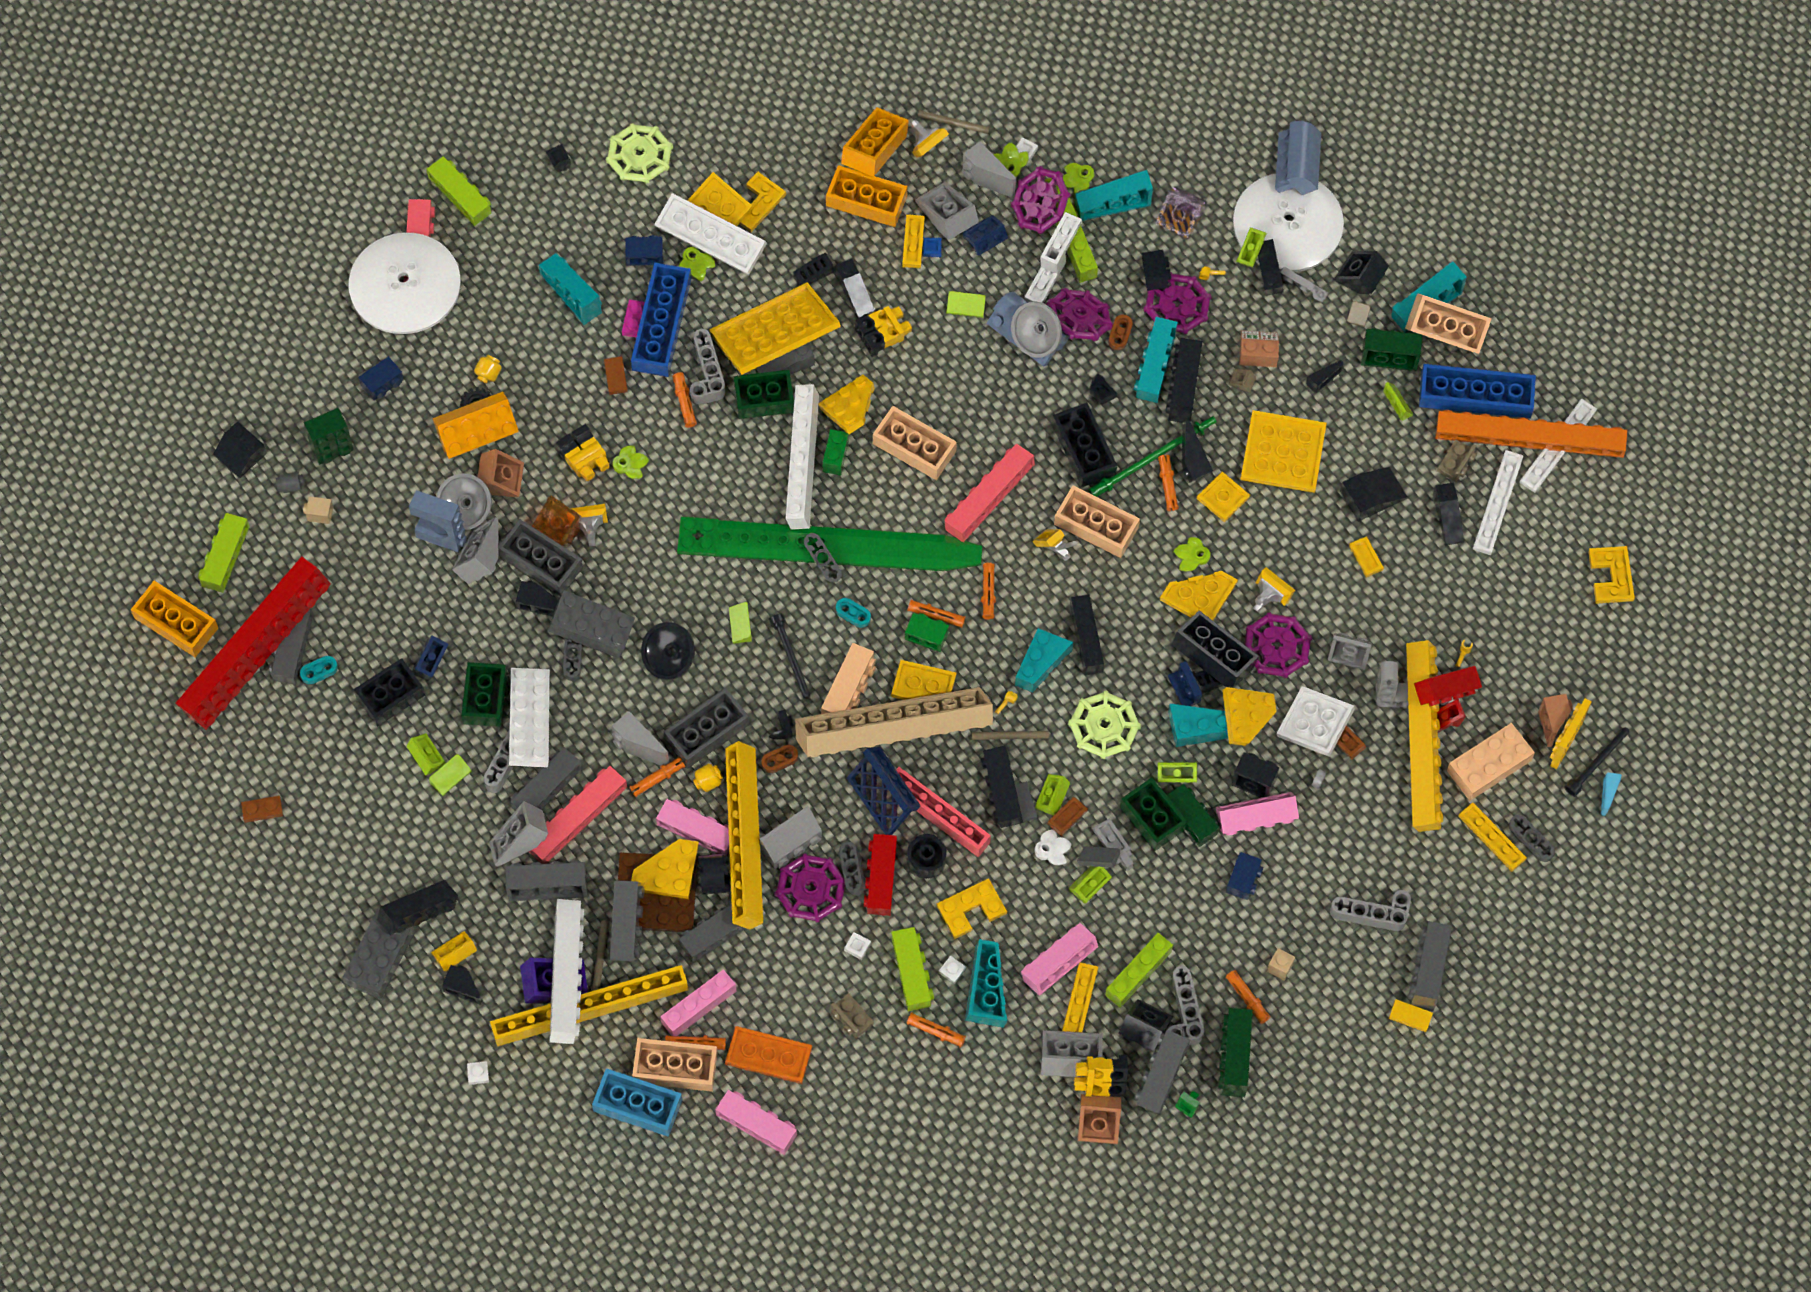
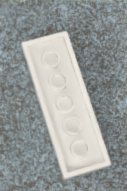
M673 193L654 224L655 227L748 275L767 244L766 241Z
M511 668L509 766L548 767L550 669Z

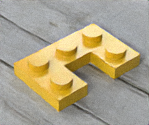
M758 171L746 183V187L758 195V197L751 203L754 208L739 224L750 233L786 196L785 190Z
M1627 546L1589 548L1591 569L1610 568L1612 581L1594 583L1596 604L1634 601L1635 596Z
M989 878L936 905L954 939L972 931V927L964 914L981 906L989 922L1007 914V910Z

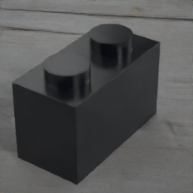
M1163 250L1141 253L1147 291L1169 288L1168 280L1172 279L1170 269H1166L1169 267L1168 256L1164 257Z

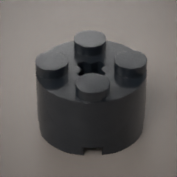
M921 834L910 842L907 849V864L911 873L925 879L939 876L946 865V847L937 836Z
M727 854L699 856L703 895L730 892Z

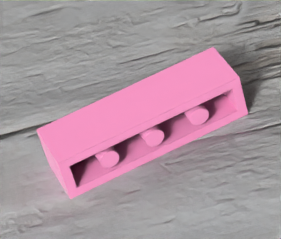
M1292 792L1216 807L1218 823L1220 825L1219 829L1226 835L1237 834V831L1241 830L1254 831L1256 827L1260 826L1266 828L1273 827L1275 823L1280 822L1288 824L1294 822V819H1299L1296 796Z
M666 799L656 817L658 826L687 840L697 841L700 846L714 853L729 854L728 825L725 824L723 826L717 823V820L713 817H704L696 809L683 807V804L677 800L671 801Z
M1081 923L1072 927L1061 939L1056 940L1049 949L1040 953L1038 958L1024 967L1021 971L1024 982L1040 996L1098 948L1096 937Z
M723 969L660 1016L661 1024L671 1036H678L736 992V984Z
M728 1090L716 1108V1115L783 1155L786 1154L797 1136V1130L792 1123L779 1120L775 1113L762 1110L761 1106L754 1101L748 1102L737 1091L731 1092Z

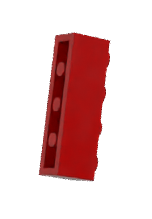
M1476 666L1414 683L1420 705L1429 704V707L1452 701V698L1456 700L1464 697V695L1467 697L1476 694L1475 690L1482 688Z
M873 834V840H869L868 852H872V857L867 860V870H870V877H866L865 889H869L868 896L864 895V907H867V914L891 916L897 835Z

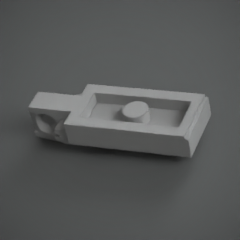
M1282 268L1280 273L1284 275V280L1291 284L1294 281L1300 284L1298 288L1306 293L1312 291L1314 299L1324 302L1329 294L1327 291L1290 269Z
M1109 818L1093 827L1094 833L1105 848H1119L1120 855L1116 863H1121L1126 871L1133 868L1134 863L1130 859L1132 856L1131 848Z

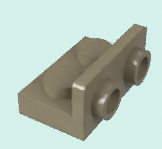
M1455 440L1439 465L1437 472L1457 482L1459 477L1463 478L1468 470L1466 467L1468 463H1473L1475 460L1477 446L1473 444L1472 447H1469Z
M850 993L836 1004L835 1002L831 1003L830 1013L836 1021L840 1020L844 1025L843 1029L849 1036L853 1035L857 1039L874 1025V1021Z

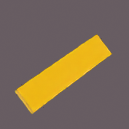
M1473 802L1459 813L1458 817L1511 872L1527 859Z
M1079 963L1062 1031L1083 1032L1098 966Z

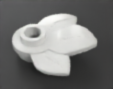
M1048 830L1041 835L1040 842L1036 844L1034 849L1035 855L1040 860L1048 859L1054 865L1066 864V858L1063 854L1070 849L1071 842L1066 838H1057V833L1054 830Z

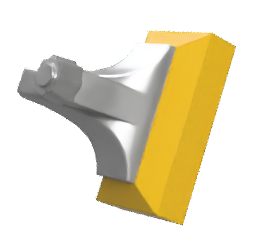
M916 119L910 123L911 128L909 129L916 137L912 153L916 158L923 156L948 136L949 133L945 128L925 129Z
M605 504L568 509L570 528L581 529L587 538L589 547L595 546L597 528L601 524L608 523Z
M1046 529L1032 541L1036 547L1053 550L1064 561L1071 557L1066 548L1078 545V541L1063 543L1062 539L1065 535L1061 529Z
M1265 567L1255 582L1260 589V595L1255 599L1256 605L1253 609L1259 612L1266 604L1272 601L1279 602L1285 606L1289 603L1295 589Z

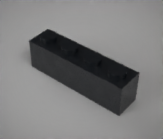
M1090 594L1071 597L1070 609L1084 676L1103 673L1104 660Z
M1006 745L983 750L984 757L981 758L983 769H987L988 772L985 780L987 787L991 786L992 793H989L991 805L995 804L996 811H993L995 823L999 822L1001 828L1024 823Z
M442 880L381 906L377 920L390 936L401 933L405 929L418 926L426 920L434 919L440 914L452 911L456 906L458 894L446 880Z

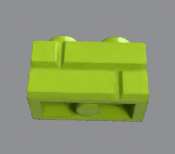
M1158 762V782H1197V762Z

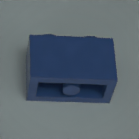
M662 236L626 237V266L654 265V262L663 264Z
M389 356L359 376L360 385L373 401L384 397L390 389L398 387L404 380L402 371Z
M431 635L427 639L412 672L429 681L433 677L449 644Z
M1240 852L1229 879L1226 893L1245 900L1249 899L1250 894L1254 895L1257 884L1254 882L1256 877H1261L1264 868L1261 866L1262 859Z

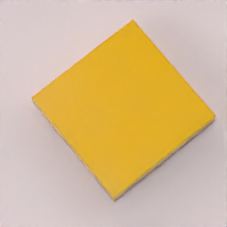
M1223 471L1197 495V500L1223 522H1226L1250 498V494Z

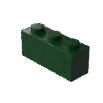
M1183 783L1167 795L1188 821L1186 831L1199 847L1218 835L1220 826L1216 818L1210 817L1206 806L1202 802H1198L1194 791L1190 787L1187 788Z

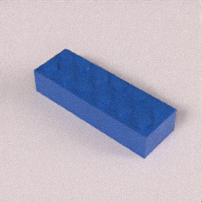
M654 262L631 358L632 371L669 377L691 284V269Z
M1423 364L1420 380L1419 407L1531 419L1534 410L1536 375Z

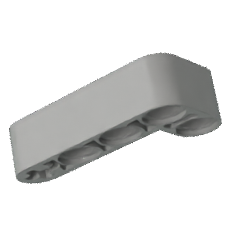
M698 329L694 333V347L704 380L691 385L690 395L691 401L694 404L702 405L721 400L725 396V382L709 331ZM710 355L711 357L704 358L703 356ZM715 371L716 373L709 374L708 372ZM715 387L721 388L720 390H713ZM702 392L701 395H696L695 393Z
M1385 661L1380 664L1376 683V705L1379 707H1408V683H1398L1397 662Z
M509 731L484 775L485 787L490 793H497L502 789L514 767L509 766V751H507L509 747ZM500 763H506V764H507V765H506L505 767H503V768H499V767H498V765H499Z
M1398 890L1394 893L1391 906L1337 897L1332 901L1330 914L1334 919L1400 931L1405 927L1408 919L1411 896L1405 890ZM1401 898V899H1403L1406 903H1405V904H1399V903L1396 901V899ZM1360 909L1364 914L1358 915L1354 910ZM1380 913L1383 916V918L1378 919L1374 916V914ZM1393 917H1400L1402 922H1395Z
M1178 966L1174 969L1172 984L1182 1024L1173 1025L1168 1030L1190 1039V1046L1201 1042L1204 1027L1191 972L1185 966ZM1178 975H1182V977L1184 978V985H1181L1182 981L1181 978L1178 977ZM1188 993L1191 997L1184 999L1181 997V994ZM1187 1011H1191L1195 1014V1016L1189 1018L1185 1015V1013ZM1191 1030H1197L1199 1032V1035L1192 1036L1189 1032Z

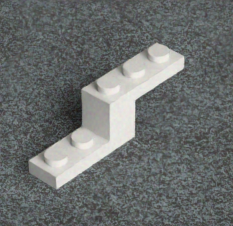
M1066 212L1064 213L1040 257L1041 268L1024 297L1027 302H1045L1066 263L1065 253L1077 233L1082 219Z

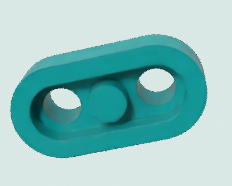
M842 598L836 603V613L839 617L859 628H864L870 624L871 613L865 607L849 598ZM843 608L849 609L846 612L842 611ZM863 617L865 620L859 621L858 618Z
M324 656L304 665L300 670V676L304 683L315 684L334 675L337 672L338 665L335 658ZM326 666H331L329 670L325 669ZM308 674H314L311 678L307 677Z

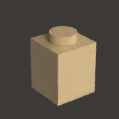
M309 496L308 503H305L303 508L307 521L330 524L334 508L332 500Z
M1277 948L1269 963L1267 972L1285 981L1294 964L1295 957Z

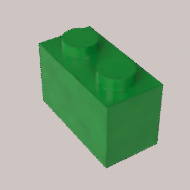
M830 429L823 459L824 473L842 475L849 444V434L846 432Z
M913 613L905 631V640L941 652L949 633V625L942 620H932L925 614Z

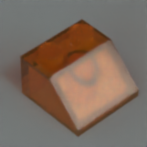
M550 495L532 527L561 546L567 547L572 544L579 532L581 515Z

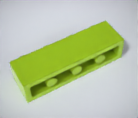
M443 156L426 169L428 178L474 226L491 214V202L489 199L479 194L478 188L468 182L463 172L459 173L456 170V166L451 160L448 161Z
M225 513L224 518L220 519L219 531L212 539L211 551L207 552L205 566L200 569L198 574L202 587L224 593L250 527L247 518Z
M915 927L892 931L891 939L907 1011L931 1007V1000H934L932 988L928 989L927 982L930 981L928 969L924 970L923 963H926L924 951L920 952L919 945L922 944L920 933H916Z
M1157 933L1106 988L1105 996L1121 1008L1171 954L1173 944L1160 933Z

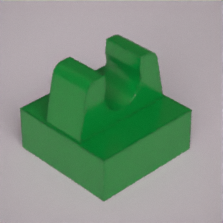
M1194 1090L1189 1095L1183 1092L1175 1107L1192 1118L1200 1105V1102L1196 1100L1199 1094Z

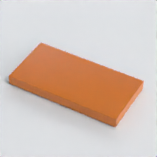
M735 1026L725 1065L802 1084L812 1045Z

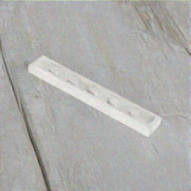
M1581 399L1564 422L1566 424L1582 423L1586 426L1597 411V408ZM1543 449L1519 483L1536 493L1565 454V451Z
M1505 450L1473 550L1491 555L1524 455Z

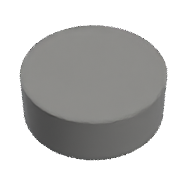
M1318 770L1312 787L1320 788L1326 771Z

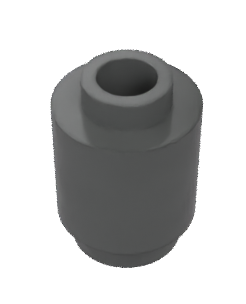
M297 471L277 477L278 492L289 493L302 490V486H305L303 474L300 475Z

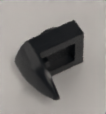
M563 144L546 151L554 170L564 172L570 167L571 160Z
M1096 374L1090 384V394L1101 405L1117 398V392L1106 382L1105 378L1100 374Z
M785 709L778 711L781 730L769 735V738L784 740L793 737L791 726L794 725L791 715L787 716Z

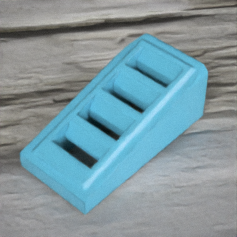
M1607 772L1603 779L1602 816H1605L1610 809L1621 780V774Z

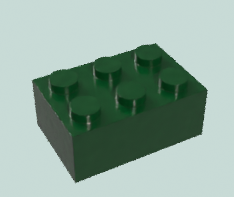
M1378 328L1366 329L1362 345L1361 365L1417 371L1421 356L1422 335L1415 332L1402 333L1396 330L1383 331Z
M789 369L734 376L739 419L794 413V398Z
M339 407L303 422L310 447L319 465L330 463L333 459L339 456H346L354 450L348 426Z
M467 662L461 714L463 724L502 727L508 674L506 664Z
M1152 777L1121 798L1120 808L1155 851L1187 828L1188 821Z

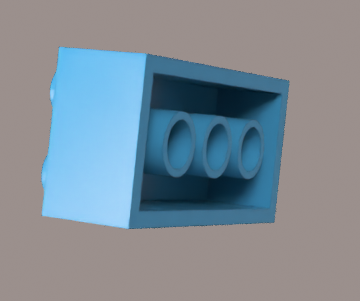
M606 1068L592 1107L593 1112L669 1137L682 1103V1093Z

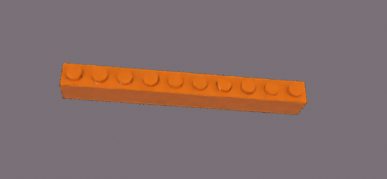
M1443 410L1438 412L1435 439L1541 450L1548 449L1551 451L1562 450L1571 453L1624 458L1627 430L1621 427L1604 428L1601 425L1585 426L1582 423L1566 424L1563 421L1554 423L1543 419L1534 421L1524 417L1513 419L1508 416L1493 417L1489 414L1473 415L1470 412L1453 413L1451 410Z

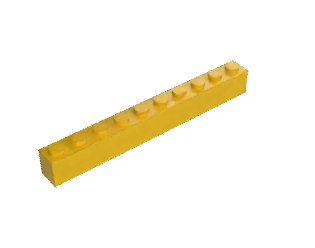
M1429 640L1406 643L1412 824L1418 832L1439 830L1443 822V813L1440 809V804L1443 802L1440 792L1442 778L1439 774L1441 758L1438 755V749L1441 747L1438 737L1440 723L1437 719L1439 704L1429 707V704L1420 705L1414 686L1416 682L1438 675V668L1435 664L1437 649Z
M737 741L725 748L732 923L750 930L763 923L756 749Z
M682 965L581 994L580 1003H577V1007L580 1008L579 1020L576 1019V1023L688 991V984ZM551 1004L490 1021L497 1047L549 1032Z

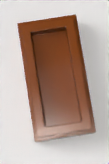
M622 356L604 359L609 395L628 392Z
M1073 796L1048 820L1047 825L1062 837L1088 811V808Z

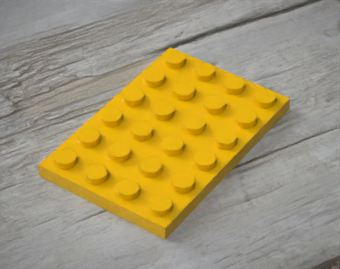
M807 282L709 329V331L736 369L743 375L841 326L839 320Z

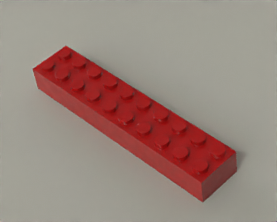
M301 556L176 701L178 707L190 719L205 730L215 722L219 714L227 708L231 700L240 693L243 686L252 679L255 672L265 664L267 658L277 650L279 644L289 636L291 630L297 623L301 622L303 616L315 605L321 595L328 590L331 583L322 572Z

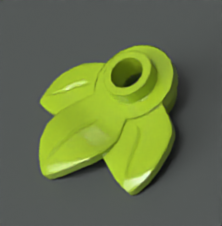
M1011 142L1004 147L1002 154H993L1007 169L1011 166L1014 167V170L1010 172L1015 177L1020 174L1021 168L1026 166L1029 160L1028 152L1019 153L1017 147Z
M1070 163L1064 167L1067 174L1062 178L1067 188H1074L1075 194L1089 189V182L1092 181L1095 175L1091 166ZM1084 171H1088L1087 175H1082Z
M688 247L683 252V260L680 262L679 267L691 269V275L695 279L703 281L706 275V268H715V262L709 254L700 253L695 247ZM694 253L695 257L690 258L689 254Z
M630 445L620 450L619 456L614 458L612 466L619 474L625 473L631 479H639L643 477L640 469L648 464L649 459L644 454L636 453L635 446Z
M1189 537L1187 544L1179 545L1174 549L1175 555L1182 559L1179 570L1184 572L1193 571L1199 565L1208 563L1211 557L1209 549L1204 547L1202 541L1196 537Z

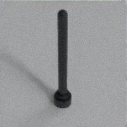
M776 614L769 618L770 624L778 631L803 698L808 699L810 697L809 690L784 628L786 620L783 614Z
M1624 727L1577 779L1570 780L1564 786L1568 794L1576 797L1581 792L1582 784L1629 734L1627 727Z

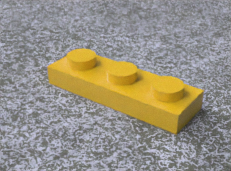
M906 215L902 267L921 268L925 216Z

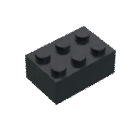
M403 658L354 689L357 700L377 727L426 696L424 687Z

